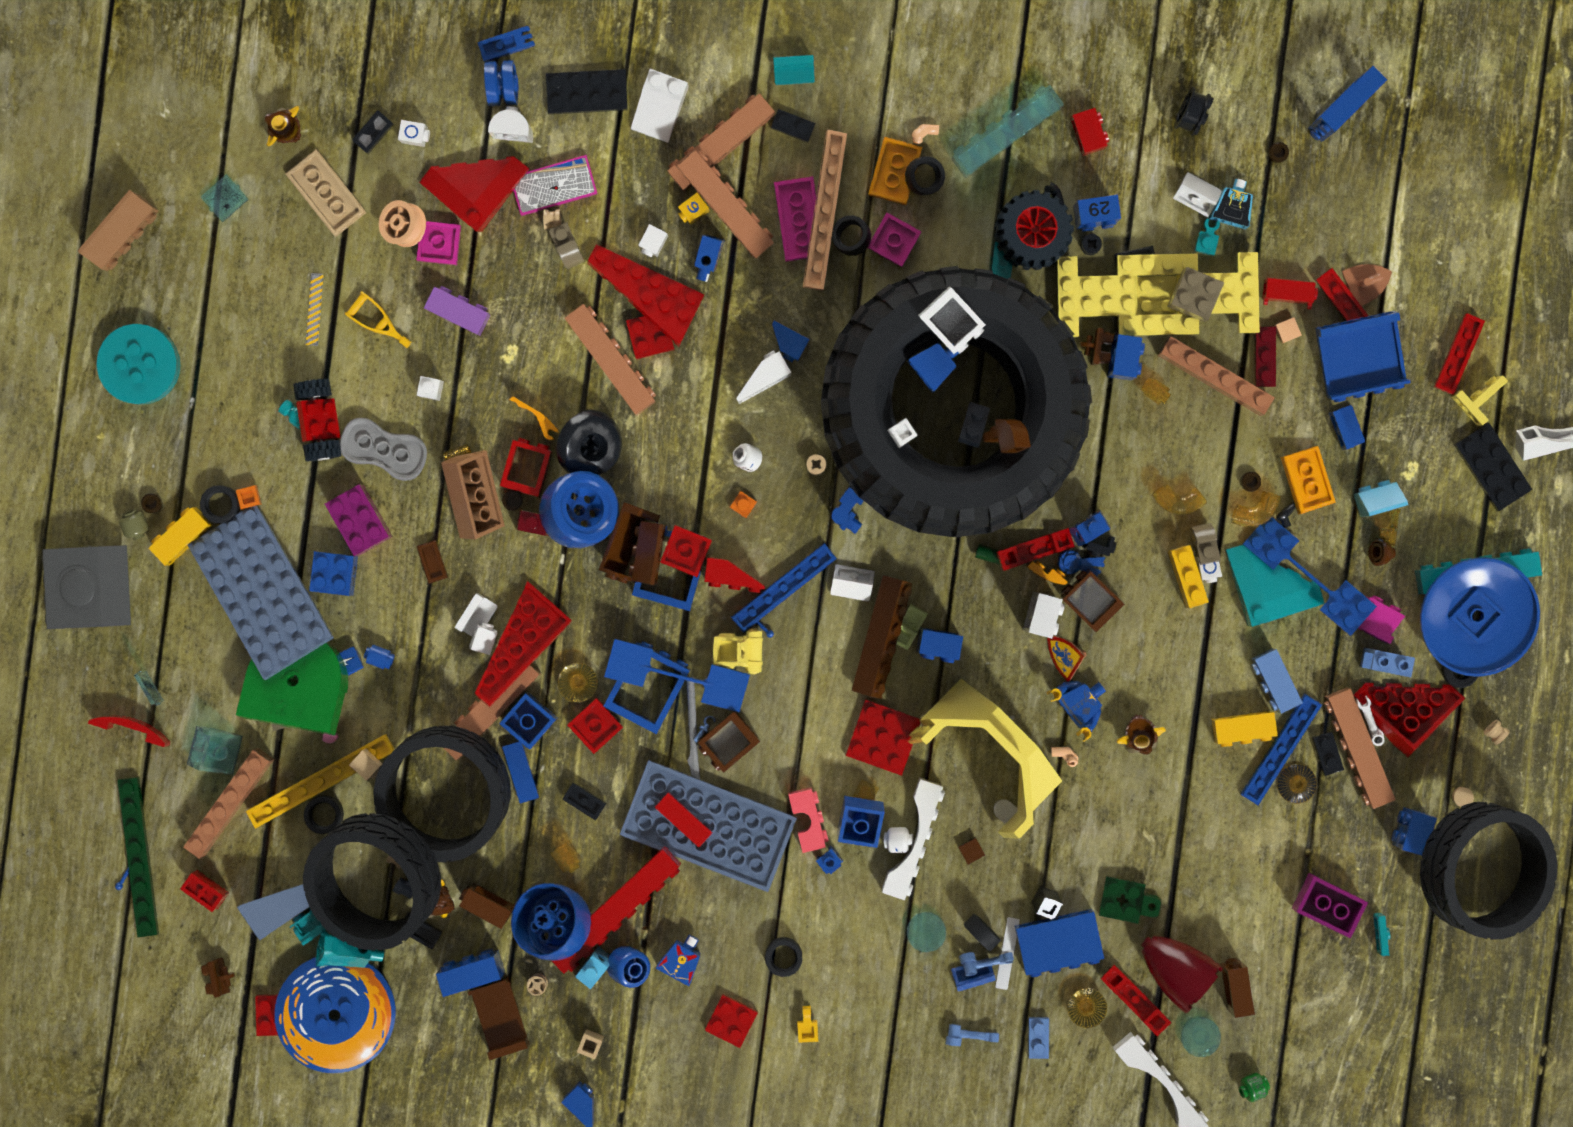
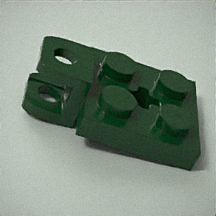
M1106 876L1099 916L1139 924L1140 915L1148 917L1159 916L1161 899L1156 895L1144 893L1146 886L1144 883ZM1123 894L1125 899H1128V903L1119 905L1120 902L1116 901V899ZM1154 903L1156 907L1151 909L1148 905Z

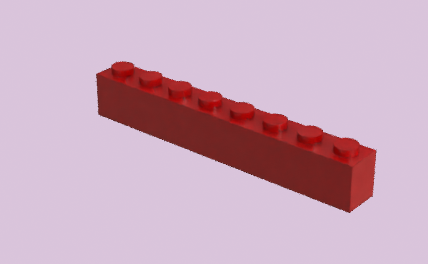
M664 846L590 915V932L581 949L566 959L552 962L563 974L568 970L572 972L579 965L578 961L582 957L586 959L594 951L592 948L596 944L600 946L608 938L607 934L611 930L613 932L618 930L622 926L621 921L625 917L628 919L637 912L635 908L640 903L642 906L651 899L650 894L654 890L656 892L661 890L666 885L664 881L668 877L672 879L680 872L678 868L681 862Z

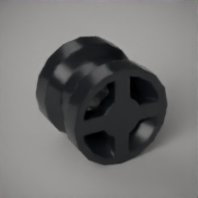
M1096 234L1085 236L1080 244L1081 250L1086 255H1095L1102 247L1100 237Z

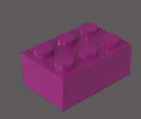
M359 484L325 503L327 510L354 556H360L393 537L364 485Z
M1309 873L1292 909L1351 939L1368 902Z

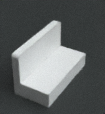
M1187 172L1173 199L1209 217L1220 198L1222 190Z
M836 564L830 594L869 601L875 571Z
M477 593L454 628L473 636L476 624L488 623L498 606Z

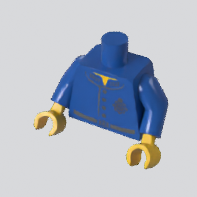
M1070 681L1063 682L1055 689L1047 691V695L1051 693L1054 695L1051 702L1058 701L1075 725L1081 729L1076 735L1079 736L1083 733L1085 736L1083 742L1088 740L1101 715L1100 708L1102 704L1097 698L1106 692L1104 687L1099 682L1089 688L1084 682Z

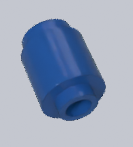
M372 645L371 648L367 647L364 654L367 664L383 670L391 668L395 654H392L390 650L376 645Z

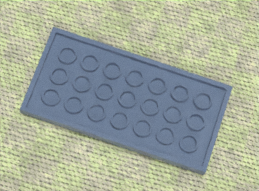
M259 506L246 508L231 520L222 523L188 544L190 551L264 680L269 679L334 638Z
M648 760L620 835L658 850L666 846L678 858L768 892L797 817ZM668 792L713 832L700 847H697L655 808Z

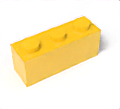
M197 507L186 508L180 514L181 518L177 522H171L165 528L167 531L162 536L159 534L151 541L152 545L149 547V550L164 566H170L189 548L188 544L200 538L213 526Z
M1185 545L1169 550V558L1185 607L1193 608L1208 603L1209 601L1191 546Z
M1272 711L1211 719L1214 742L1220 744L1221 747L1233 746L1232 742L1239 741L1240 744L1253 743V739L1271 741L1272 737L1278 736L1275 713Z

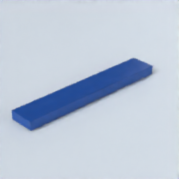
M824 543L731 618L744 633L837 558Z
M1306 694L1301 698L1303 703L1295 707L1240 794L1256 805L1260 804L1322 704Z

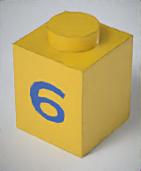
M695 193L678 206L680 210L678 213L679 217L684 223L688 221L690 225L710 211L698 193Z

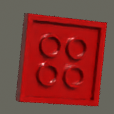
M865 699L845 756L902 776L913 744L908 742L911 738L909 735L915 728H919L921 719Z

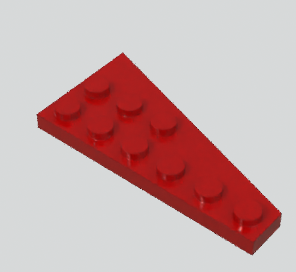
M596 244L587 264L603 279L608 280L615 287L614 289L622 293L649 321L654 322L661 329L660 331L668 335L680 347L705 294Z
M528 581L475 691V695L489 708L572 622L568 616Z

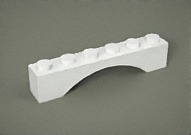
M1535 425L1516 430L1515 448L1523 461L1573 448V427L1547 429Z
M919 777L913 795L918 812L916 838L905 858L887 871L881 889L882 893L905 900L906 896H910L913 885L910 884L912 877L916 878L920 867L917 866L918 860L923 858L926 847H923L925 839L929 840L932 833V828H929L931 821L936 820L939 811L936 809L938 801L942 802L945 794L941 784Z
M1130 1032L1113 1046L1115 1052L1128 1067L1138 1068L1151 1074L1167 1088L1173 1100L1178 1127H1209L1206 1123L1209 1121L1202 1111L1198 1113L1194 1109V1106H1196L1189 1095L1186 1098L1181 1093L1184 1089L1176 1080L1174 1082L1168 1077L1171 1075L1164 1065L1160 1067L1155 1062L1158 1058L1151 1050L1146 1051L1143 1047L1145 1042L1138 1034L1134 1036Z

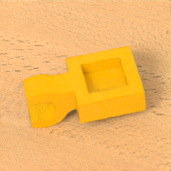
M803 1006V1021H797L798 1043L818 1042L817 1020H811V1006Z

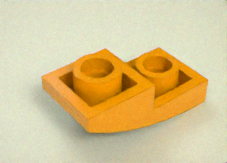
M1030 561L1026 566L1034 574L1047 581L1062 585L1067 584V581L1064 579L1066 575L1058 568L1056 571L1051 568L1046 573L1044 572L1046 568L1039 561L1036 563Z

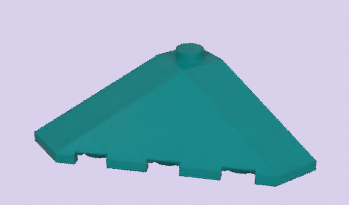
M1244 545L1225 550L1247 626L1253 627L1325 604L1320 587L1313 581L1305 580L1299 573L1287 567L1285 569L1277 565L1272 570Z

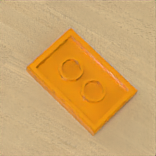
M884 136L868 195L906 206L911 191L905 182L906 168L911 161L920 157L923 147Z
M1318 446L1280 457L1298 514L1336 503Z

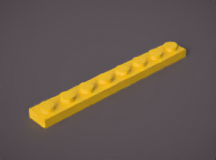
M387 734L247 810L246 813L254 828H258L357 773L349 764L362 750L367 749L378 760L390 755L395 749Z

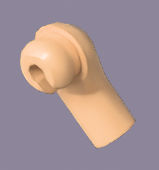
M921 124L912 133L913 143L921 144L927 134L938 135L939 125Z
M1051 747V757H1062L1070 767H1075L1078 764V756L1070 747Z

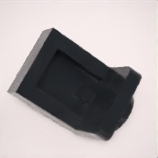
M1109 536L1106 547L1088 542L1084 549L1089 551V555L1098 558L1100 554L1110 556V553H1114L1117 542H1114L1115 537Z

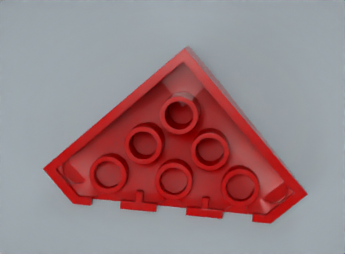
M509 156L502 160H478V163L467 164V162L455 163L448 167L431 166L419 183L477 232H483L530 168L515 156Z
M1365 683L1353 695L1355 700L1358 699L1361 705L1367 702L1365 696L1370 699V708L1377 727L1408 758L1465 700V697L1451 685H1442L1441 688H1430V684H1414L1413 687H1402V683H1386L1385 686H1374V683Z

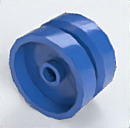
M514 60L503 61L501 72L495 61L485 62L484 80L488 106H500L501 99H504L507 106L518 105L519 85Z

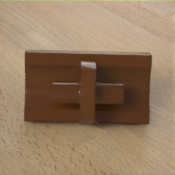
M1098 328L1095 332L1094 344L1092 343L1093 336L1087 335L1086 342H1080V347L1085 348L1084 355L1090 356L1091 349H1093L1091 365L1094 366L1110 363L1111 353L1101 351L1102 344L1112 345L1114 334L1105 332L1103 328Z
M223 957L201 966L202 974L204 976L210 975L211 980L205 986L206 994L214 995V998L230 993V978L235 977V973H228Z

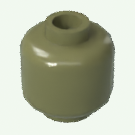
M133 509L121 515L122 518L119 520V525L126 538L133 537V540H138L145 536L144 533L149 529V525L143 512Z

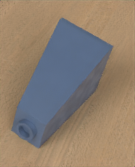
M302 884L242 904L237 909L257 938L261 940L307 909L309 905Z

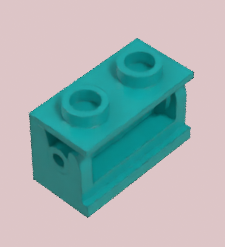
M310 907L309 913L305 916L303 913L292 919L294 923L289 926L290 928L294 926L293 931L303 946L320 935L321 931L326 930L321 925L320 920H317Z

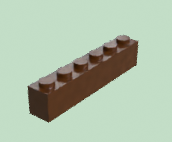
M883 575L852 691L874 698H882L887 676L891 670L892 658L896 652L898 636L901 633L902 621L906 614L908 599L912 593L913 583Z

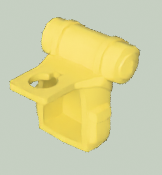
M752 628L746 631V635L736 636L735 633H720L718 636H715L713 644L714 665L728 669H735L736 666L745 667L746 672L750 674L762 672V631Z

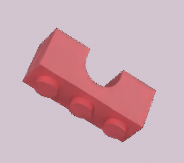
M812 787L788 793L793 814L805 813L811 819V824L807 829L798 831L802 853L826 848L825 842H829L826 830L822 831L820 824L824 820L822 811H817L816 803H819L817 791L813 792Z

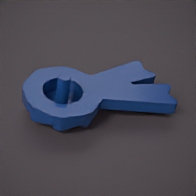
M1065 550L1059 555L1057 565L1066 574H1074L1079 570L1086 571L1089 568L1098 577L1101 570L1091 566L1104 567L1103 561L1105 557L1081 558L1078 552Z

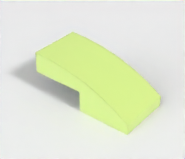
M910 604L903 618L901 633L896 644L908 650L928 613Z

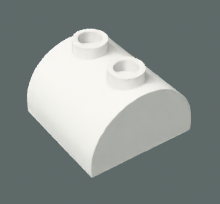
M507 106L506 110L498 112L491 119L488 133L493 139L533 143V131L517 107Z

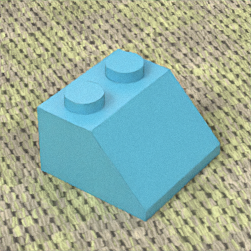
M1390 480L1379 482L1378 487L1372 489L1370 485L1359 488V492L1354 494L1360 517L1372 516L1408 505V501L1397 482L1390 483Z

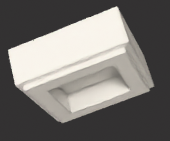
M907 418L887 430L899 448L918 436Z

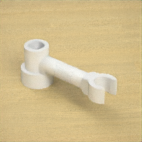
M1365 696L1367 702L1364 705H1361L1359 700L1356 699V703L1362 709L1369 726L1368 733L1373 744L1381 746L1384 743V734L1376 726L1370 708V699Z

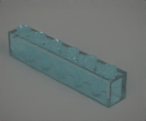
M1051 85L1046 88L1042 86L1034 92L1035 96L1030 100L1025 98L1018 104L1019 108L1015 111L1010 109L1001 116L1003 119L1000 122H992L985 128L987 130L982 135L977 133L969 139L971 143L965 147L961 145L953 151L952 161L965 178L1063 107L1064 103Z

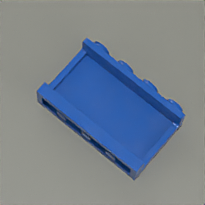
M1092 909L1056 916L1054 920L1047 918L1014 926L1026 976L1037 977L1042 975L1041 972L1045 971L1056 973L1064 967L1074 969L1080 967V964L1087 962L1089 965L1100 963V960L1104 959L1096 917Z

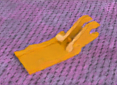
M515 397L509 399L517 403L518 407L527 409L535 414L544 437L551 441L555 440L549 435V431L552 430L557 433L559 431L544 414Z

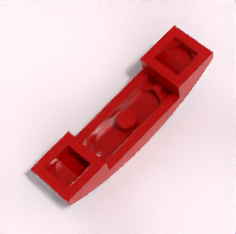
M1066 528L996 553L1002 571L1075 546L1070 530Z
M112 715L88 721V724L106 730L113 728L114 724L146 733L145 742L161 747L170 745V741L162 732L150 724L135 718Z
M1115 965L1100 978L1157 1037L1172 1023Z

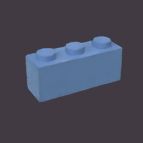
M1272 648L1252 658L1253 664H1251V667L1256 675L1259 674L1262 680L1260 682L1261 688L1264 693L1268 692L1271 698L1269 704L1273 711L1282 714L1303 703L1277 649Z

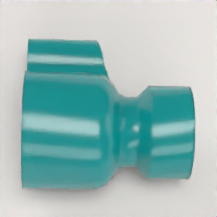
M287 399L282 403L278 412L283 416H288L289 422L301 430L297 407H294V403Z

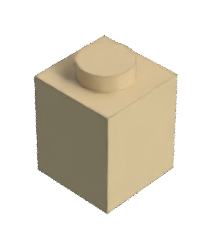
M364 749L349 766L368 781L371 778L376 779L383 763L367 749Z
M586 1029L577 1053L596 1059L604 1036Z

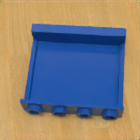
M1389 311L1315 328L1327 398L1334 400V402H1342L1346 400V397L1360 398L1366 396L1365 393L1373 391V394L1385 392L1386 388L1401 389L1405 387L1404 384L1411 383L1409 379H1406L1397 321H1400L1399 312Z

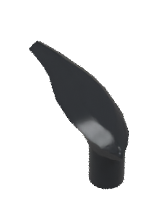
M1052 182L1050 185L1045 186L1044 191L1051 193L1053 199L1055 196L1061 199L1059 203L1063 206L1064 199L1058 186Z
M1293 502L1282 509L1276 516V520H1281L1284 528L1291 526L1288 516L1296 509L1295 503Z

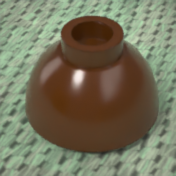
M1377 538L1370 544L1368 556L1373 565L1382 566L1396 556V550L1388 541Z

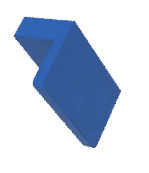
M1352 405L1329 413L1342 450L1353 448L1365 442Z

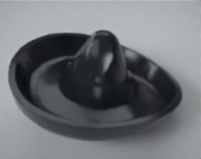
M598 410L582 411L572 417L559 434L556 447L558 461L568 473L586 471L602 475L609 471L618 461L622 450V437L617 424L608 414Z

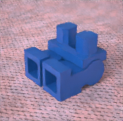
M848 487L839 499L841 502L840 506L832 511V520L843 531L848 528L856 534L863 524L854 518L856 514L851 509L856 503L861 505L864 501L856 495L852 488Z

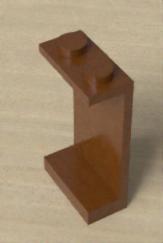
M625 502L623 503L599 567L600 571L606 573L605 577L627 584V581L635 582L632 581L631 576L625 574L632 555L633 545H636L638 539L635 536L636 526L640 525L641 521H645V519L658 523L661 515Z
M508 976L502 977L501 980L469 989L468 995L473 997L489 1047L487 1052L489 1060L527 1049L530 1043Z

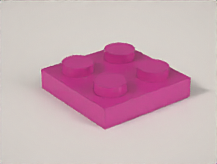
M886 213L867 249L902 268L921 231Z
M426 221L425 233L421 241L418 242L416 260L457 266L461 225Z

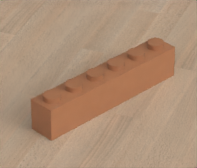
M760 93L757 96L754 94L745 101L746 105L741 109L739 107L731 112V118L726 122L724 120L719 122L714 127L715 131L712 134H705L699 140V145L695 148L691 146L684 152L685 156L680 161L676 159L668 166L670 168L668 174L683 192L692 185L678 170L676 165L693 150L701 151L708 159L706 163L712 168L775 116V111Z
M693 150L676 167L753 258H757L774 243L771 240L773 235L767 228L762 229L758 224L760 222L758 217L753 212L749 214L745 209L747 207L746 203L740 197L737 199L732 194L734 189L730 184L721 181L719 171L714 166L712 168L709 167L706 163L707 157L701 151Z
M582 304L566 316L565 320L635 415H639L656 402L654 400L656 394L650 386L646 388L643 385L642 381L644 378L638 370L635 372L632 370L630 365L633 363L626 354L622 356L618 351L621 347L614 338L609 339L606 334L609 331L603 322L598 324L594 317L597 314L592 307H586Z
M1172 336L1167 338L1157 355L1259 416L1265 415L1275 398Z
M531 664L490 708L482 701H475L468 708L470 712L465 717L461 715L454 724L456 727L467 729L481 736L534 682L541 672ZM444 748L455 760H458L463 755L454 750Z
M1344 688L1324 696L1326 700L1324 702L1327 713L1332 715L1333 720L1331 723L1335 732H1339L1341 737L1339 744L1347 752L1348 757L1346 761L1350 769H1354L1356 774L1354 781L1362 789L1363 794L1361 798L1364 804L1375 809L1395 801L1396 799L1351 689Z
M259 748L252 750L183 848L199 859L206 856L274 761L271 756Z

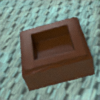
M976 837L958 846L968 865L985 856Z

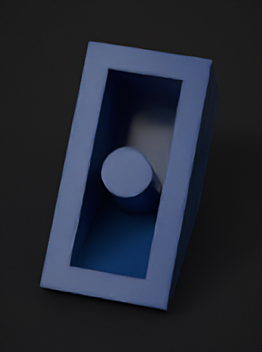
M773 321L772 326L780 353L783 354L782 357L791 363L794 360L798 362L809 339Z
M579 1081L563 1097L561 1103L586 1127H593V1090L588 1084H583Z

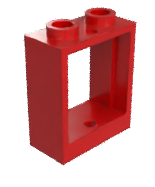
M519 438L518 441L513 440L500 486L540 497L553 451H550L549 446L538 443L537 447L529 445L530 440ZM517 447L545 454L535 488L508 480Z

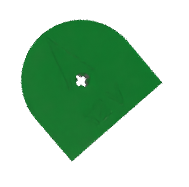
M325 643L267 680L262 678L251 659L246 671L236 716L243 719L335 736L345 693L348 691V672L343 658L333 646Z

